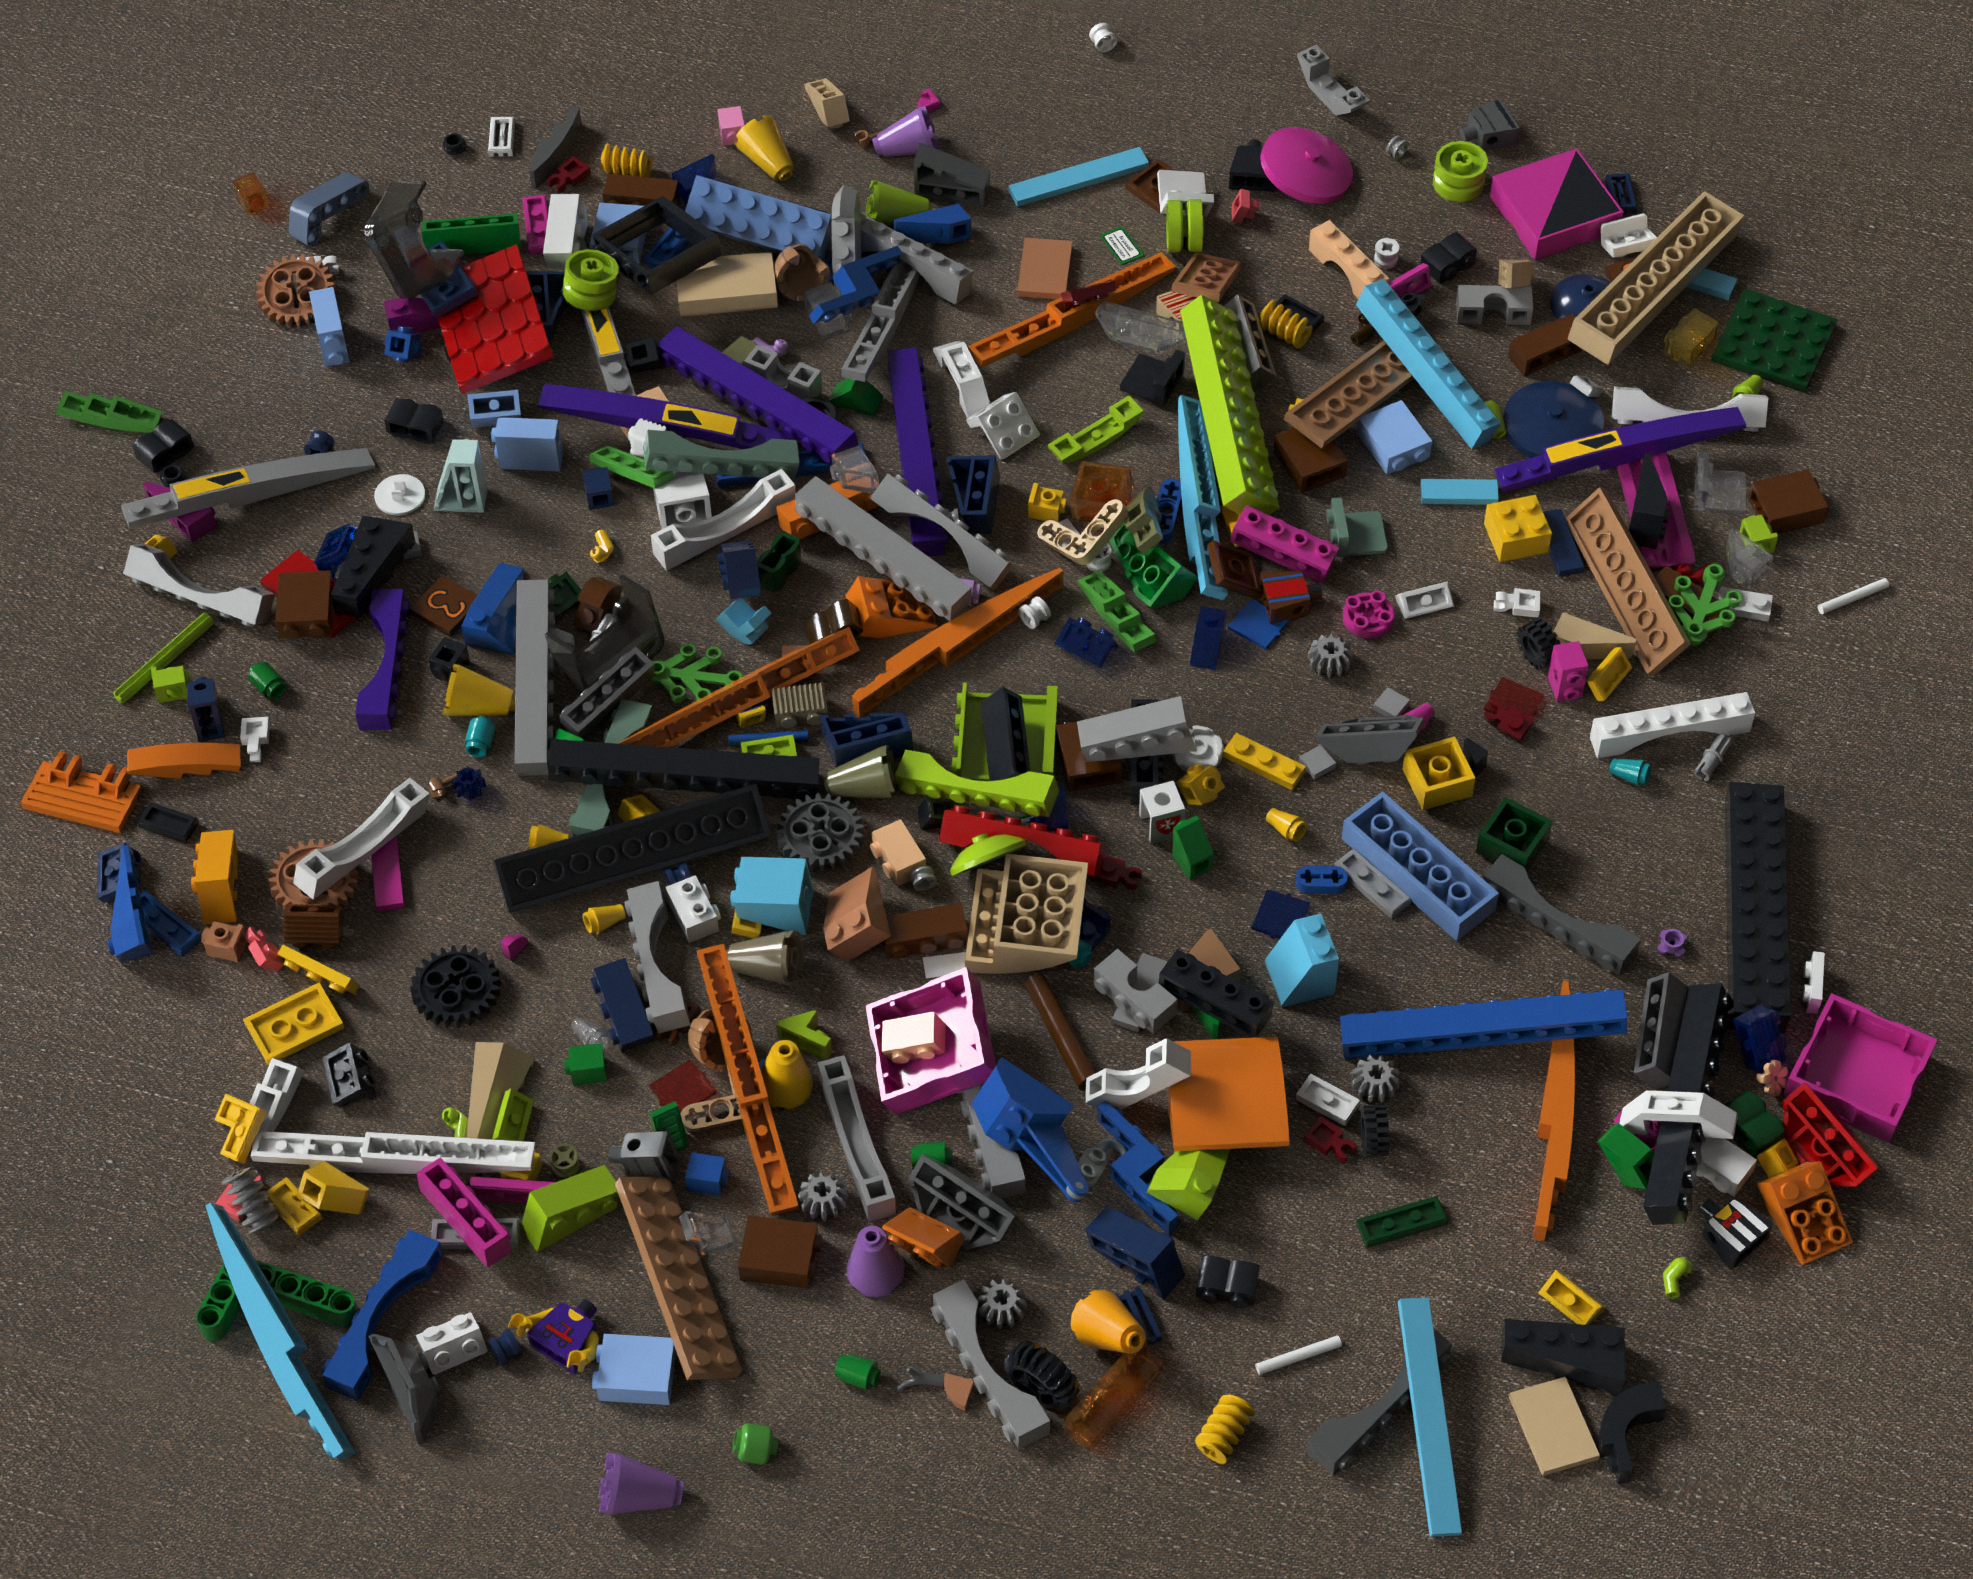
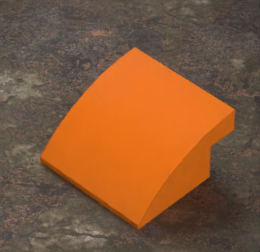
M1278 1037L1173 1041L1191 1051V1076L1167 1087V1105L1174 1151L1289 1146L1286 1094Z

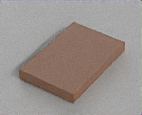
M1038 238L1024 239L1017 297L1058 299L1062 297L1061 293L1067 291L1072 241Z

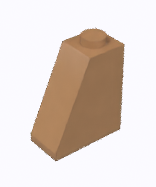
M1207 930L1190 950L1189 954H1192L1198 961L1208 966L1216 967L1222 974L1232 979L1240 980L1239 966L1213 930ZM1177 1000V1005L1182 1012L1192 1008L1191 1005L1184 1001Z

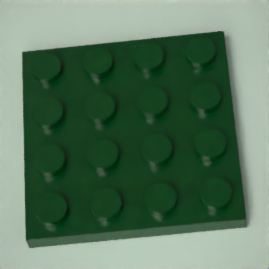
M1744 289L1712 354L1711 361L1750 375H1758L1762 379L1805 393L1836 328L1838 319Z

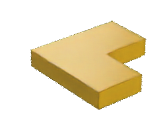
M225 1094L215 1121L231 1127L220 1154L245 1164L267 1111Z

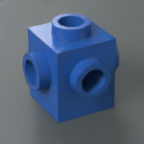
M399 326L397 330H388L385 338L384 355L393 356L394 361L408 363L409 359L418 358L422 350L421 334L414 333L413 328Z

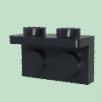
M349 1042L322 1057L333 1105L340 1108L362 1095L370 1100L376 1098L374 1089L376 1083L369 1068L370 1058L364 1049H360Z

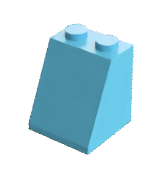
M741 857L740 868L736 867L734 875L736 890L731 891L730 897L731 906L735 907L737 917L786 931L795 930L801 935H807L814 887L806 859Z
M1322 914L1294 920L1265 958L1267 970L1282 1007L1334 995L1336 988L1339 957Z

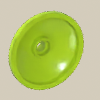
M986 832L972 838L974 844L965 848L954 861L950 870L951 876L959 875L1001 858L1006 853L1010 854L1027 846V842L1021 837L1006 834L988 837Z

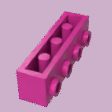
M1247 505L1236 522L1230 538V542L1293 571H1300L1304 576L1322 584L1339 550V547L1333 545L1330 541L1315 537L1303 529L1293 527L1281 519L1271 517L1261 510Z
M440 1157L417 1172L422 1194L487 1268L511 1253L509 1241L511 1235L507 1228L496 1221L491 1210L486 1205L483 1206L471 1187H466L453 1167H449Z

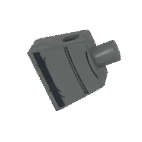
M1499 98L1471 111L1468 115L1467 127L1459 130V136L1465 142L1474 140L1477 146L1481 147L1484 151L1518 145L1520 127Z
M666 1131L627 1133L624 1137L623 1145L611 1146L608 1154L609 1162L623 1164L629 1177L663 1176L670 1179L671 1184H675L681 1159Z

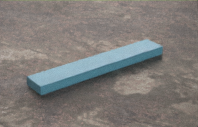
M1137 147L1009 185V193L1016 206L1020 207L1144 170L1149 166V162L1141 148Z

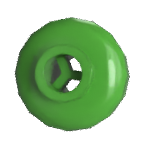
M745 1423L741 1429H736L732 1450L733 1453H737V1457L741 1462L764 1465L768 1462L770 1455H776L778 1438L773 1437V1431L769 1426Z

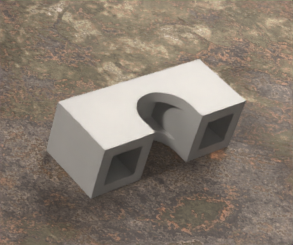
M1458 285L1456 299L1457 324H1482L1484 312L1498 310L1505 315L1506 324L1531 325L1533 313L1532 286L1505 288L1503 286Z
M759 345L754 347L744 361L745 367L801 400L809 397H818L822 392L821 370L799 362L793 371H789L781 365L778 353Z
M1117 949L1094 968V985L1100 993L1107 994L1113 999L1115 1005L1121 1011H1127L1134 1017L1135 1022L1141 1028H1146L1154 1034L1177 1014L1178 999L1158 982L1145 991L1133 989L1131 985L1137 981V965Z

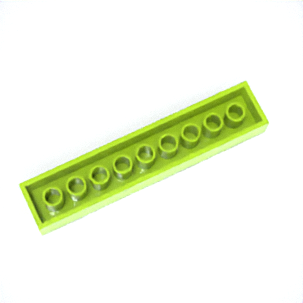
M1201 294L1181 309L1180 312L1223 506L1240 515L1246 505L1270 515L1280 508L1277 499L1278 493L1274 486L1273 472L1268 460L1269 454L1265 447L1264 433L1259 421V412L1254 399L1255 393L1252 390L1250 373L1245 360L1246 355L1241 343L1242 337L1238 330L1237 316L1231 309H1227L1215 300H1211Z

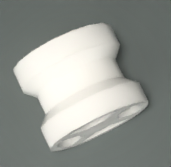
M1107 23L1095 25L1089 33V37L1095 43V47L1099 52H1108L1117 44V37L1112 33V29Z
M1380 239L1375 245L1374 263L1383 269L1393 268L1398 262L1399 244L1394 239Z
M1108 542L1090 563L1086 564L1091 571L1096 572L1100 570L1103 572L1111 566V546Z
M1038 596L1032 598L1030 604L1022 605L1018 609L1020 618L1031 629L1038 627L1041 620L1046 621L1051 617L1048 605Z

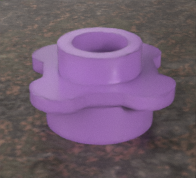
M1668 929L1660 932L1661 944L1658 945L1660 953L1675 954L1678 957L1685 954L1683 946L1687 941V936L1677 929Z

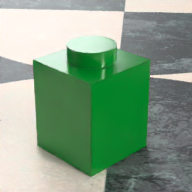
M602 1043L568 1047L569 1058L564 1059L566 1075H571L573 1086L607 1082Z

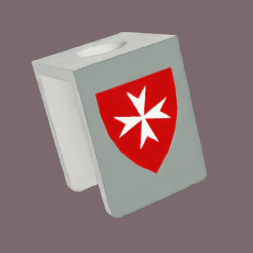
M1174 781L1140 789L1139 816L1141 819L1150 817L1149 840L1151 844L1172 839L1174 827L1185 819V807Z

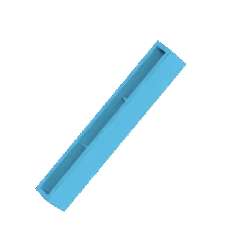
M1385 279L1366 285L1356 303L1359 310L1468 446L1473 449L1490 442L1501 424L1500 421Z

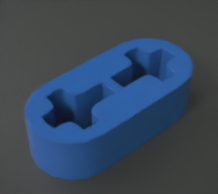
M1304 866L1296 873L1295 885L1300 892L1305 894H1339L1346 889L1348 875L1343 868L1337 866ZM1305 877H1310L1311 883H1306ZM1332 877H1337L1338 883H1333Z

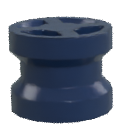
M315 430L310 436L311 441H308L304 446V452L306 455L326 453L333 449L335 441L328 433Z
M685 862L678 863L675 868L667 867L663 869L668 886L691 877Z
M509 1328L503 1331L502 1336L498 1338L492 1337L487 1340L494 1357L501 1366L506 1364L510 1357H518L523 1354L518 1341Z

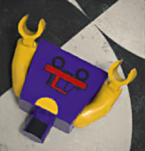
M584 1299L576 1309L571 1308L565 1303H559L555 1308H549L534 1315L525 1316L520 1313L512 1315L508 1328L516 1327V1335L518 1337H522L525 1331L528 1332L527 1336L531 1348L574 1375L577 1371L584 1372L585 1366L596 1359L599 1336L597 1335L595 1323L591 1318L596 1313L597 1308L590 1301Z

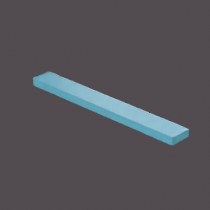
M1429 1298L1400 1299L1398 1301L1429 1535L1430 1537L1458 1536L1462 1533L1430 1301Z

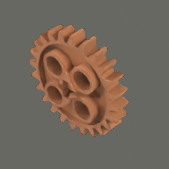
M292 254L291 260L288 261L285 256H282V263L279 264L274 260L273 264L275 267L266 266L268 274H260L262 282L256 283L258 287L256 291L258 304L262 307L263 314H268L270 321L276 319L278 325L286 321L287 327L290 328L292 323L296 322L297 327L300 328L301 322L305 321L309 326L310 319H314L311 300L305 301L310 298L309 291L333 287L335 291L333 275L330 274L328 267L323 266L321 260L315 262L314 256L306 260L304 254L299 259H296L295 255ZM294 273H296V282H297V285H298V287H297V297H298V300H299V308H297V309H296V300H295V297H294V294H295V285H294V281H293V274H294Z
M309 839L307 846H304L299 841V848L295 849L292 846H288L289 854L280 852L281 861H273L274 869L269 870L271 895L275 897L277 905L283 904V910H285L288 904L331 906L342 904L348 906L347 897H355L354 889H358L357 880L359 879L357 867L324 892L327 895L321 893L314 900L306 896L307 894L293 884L294 878L291 877L295 876L296 864L315 849L328 847L324 845L323 839L319 841L318 845H314L313 840Z

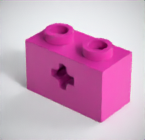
M1579 641L1553 646L1548 679L1557 702L1564 700L1572 701L1581 698L1583 695L1588 663Z

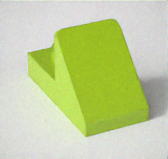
M816 1010L781 1019L777 1022L776 1028L779 1040L792 1041L799 1049L823 1060H828L832 1053L831 1038L824 1032L815 1030L818 1026Z

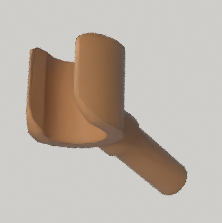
M859 130L855 133V138L859 142L860 147L865 149L870 146L872 138L877 137V134L880 132L868 135L867 131Z
M458 772L442 780L437 777L432 778L429 782V792L432 798L438 799L443 797L446 793L444 787L462 778V773Z

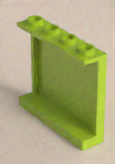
M963 682L962 693H957V709H961V714H956L955 730H959V736L954 735L953 750L958 752V756L952 757V773H957V776L970 780L989 781L981 701L993 693L967 692V683ZM1047 686V695H1018L1022 696L1031 772L1054 776L1058 686Z

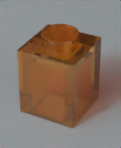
M254 172L232 181L236 198L247 215L269 207L266 191Z

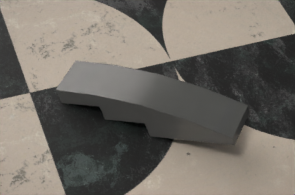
M570 107L565 123H555L550 139L540 138L529 170L532 188H537L554 172L574 144L582 126L580 108Z

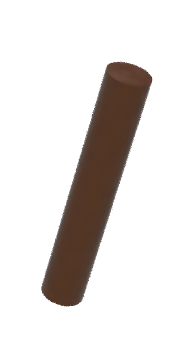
M1035 974L1028 978L1024 985L1079 1090L1085 1091L1086 1078L1096 1072L1044 974Z

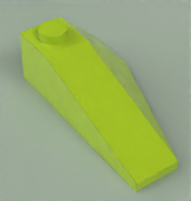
M1230 1149L1176 1151L1156 1170L1146 1193L1198 1220L1212 1201Z

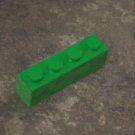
M518 213L421 221L424 251L441 241L445 243L452 255L456 257H465L468 254L476 253L489 255L492 252L507 250V248L516 244L519 250H521Z

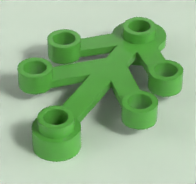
M1711 564L1705 568L1703 574L1705 586L1700 600L1691 590V580L1687 576L1677 577L1674 585L1675 590L1681 593L1683 597L1672 595L1668 600L1674 614L1683 625L1682 628L1692 646L1701 644L1706 639L1707 633L1722 627H1731L1734 624L1735 613L1728 610V608L1739 607L1742 600L1740 592L1731 590L1727 592L1726 598L1710 603L1715 587L1721 586L1725 577V571L1719 564ZM1684 599L1695 613L1693 620L1683 608ZM1720 612L1719 618L1704 622L1706 616Z
M684 644L680 649L681 653L667 661H652L654 663L655 676L650 680V683L662 685L670 694V698L674 703H681L686 699L685 688L681 685H675L671 679L681 680L697 701L701 699V696L711 694L709 689L702 688L697 682L726 686L734 682L732 680H738L744 675L736 670L730 671L727 675L701 672L710 665L721 662L722 653L718 647L708 648L706 656L683 669H676L680 664L685 661H693L697 656L696 648L693 644Z

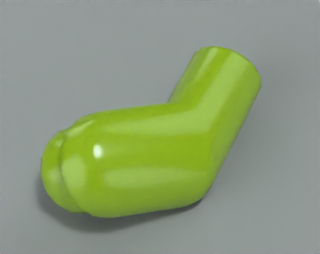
M452 1107L446 1108L442 1113V1119L455 1131L454 1137L467 1138L468 1118L457 1109Z
M1684 1257L1674 1259L1663 1272L1667 1298L1674 1299L1681 1295L1679 1279L1682 1275L1687 1276L1688 1273L1692 1272V1263Z

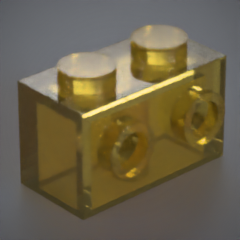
M1694 308L1688 315H1684L1680 319L1678 326L1674 330L1670 329L1664 338L1666 343L1664 354L1689 367L1716 339L1719 322Z

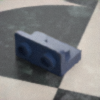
M125 842L98 853L97 899L103 903L115 899L123 845H128ZM130 847L133 852L141 893L142 857L138 851Z

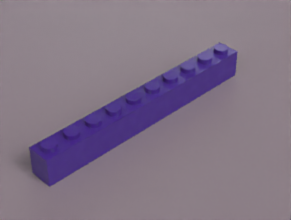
M676 326L657 344L660 353L659 358L667 367L672 366L682 376L692 378L699 386L707 387L717 397L727 399L737 409L742 408L752 418L765 422L769 428L783 431V434L789 440H797L807 451H814L824 461L832 462L840 467L859 448L855 431Z
M917 348L888 350V370L903 478L909 482L907 487L915 492L919 489L930 497L927 502L933 507L937 503L943 505L942 491L936 489V486H940L939 471H934L933 468L937 466L936 451L931 452V447H935L933 432H928V428H932L931 414H926L925 411L929 409L928 394L923 395V391H927L926 378L920 375V372H924L923 357L918 358ZM908 516L912 545L927 556L944 555V545L948 544L947 530L942 529V526L936 522L921 517Z

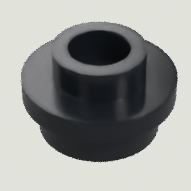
M448 134L442 144L443 150L447 154L458 155L466 149V141L460 134Z
M168 465L162 470L160 480L165 487L170 488V484L186 480V474L178 465Z

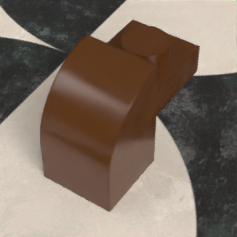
M592 577L588 580L577 599L581 603L573 625L590 632L597 630L607 611L616 610L624 586L602 577Z

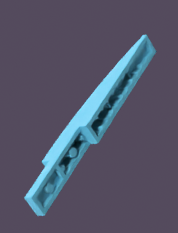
M1180 395L1178 398L1179 464L1189 562L1196 564L1200 593L1224 600L1228 595V591L1225 588L1216 586L1207 545L1212 540L1219 542L1216 516L1221 512L1208 434L1200 401Z
M210 1202L206 1205V1209L229 1278L251 1331L275 1380L295 1416L309 1418L310 1426L315 1432L320 1433L324 1440L323 1448L332 1458L346 1460L356 1454L299 1357L301 1353L308 1349L224 1206Z

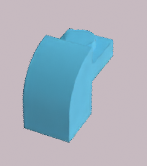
M738 598L715 620L732 637L744 644L750 645L769 628L765 619L771 612L766 606L755 612L743 598Z

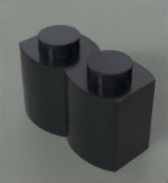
M1454 232L1445 237L1440 243L1425 250L1421 254L1420 264L1425 263L1429 265L1430 275L1439 283H1443L1446 280H1452L1458 271L1469 269L1476 261L1477 248L1461 234Z
M398 398L395 399L384 421L386 432L393 436L411 438L417 442L433 444L444 419L442 410L435 405L417 404L411 399Z
M173 419L160 423L153 432L139 437L133 444L136 458L154 473L162 471L175 459L185 456L194 447L191 434Z
M1202 1256L1196 1284V1297L1210 1304L1226 1301L1236 1308L1254 1306L1260 1265L1240 1260L1230 1261L1217 1256Z

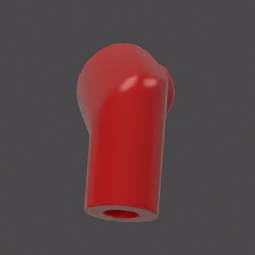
M1708 563L1697 571L1691 570L1690 565L1682 564L1677 568V571L1683 576L1690 578L1692 583L1701 584L1703 582L1704 570L1711 564Z

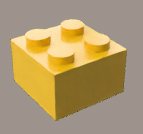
M1536 495L1487 504L1484 525L1499 562L1549 553L1552 532Z
M1455 737L1405 751L1402 769L1422 811L1473 796L1475 776Z

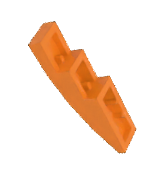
M178 743L128 749L127 772L131 775L181 779L183 773L210 776L212 769L239 772L241 767L240 744Z

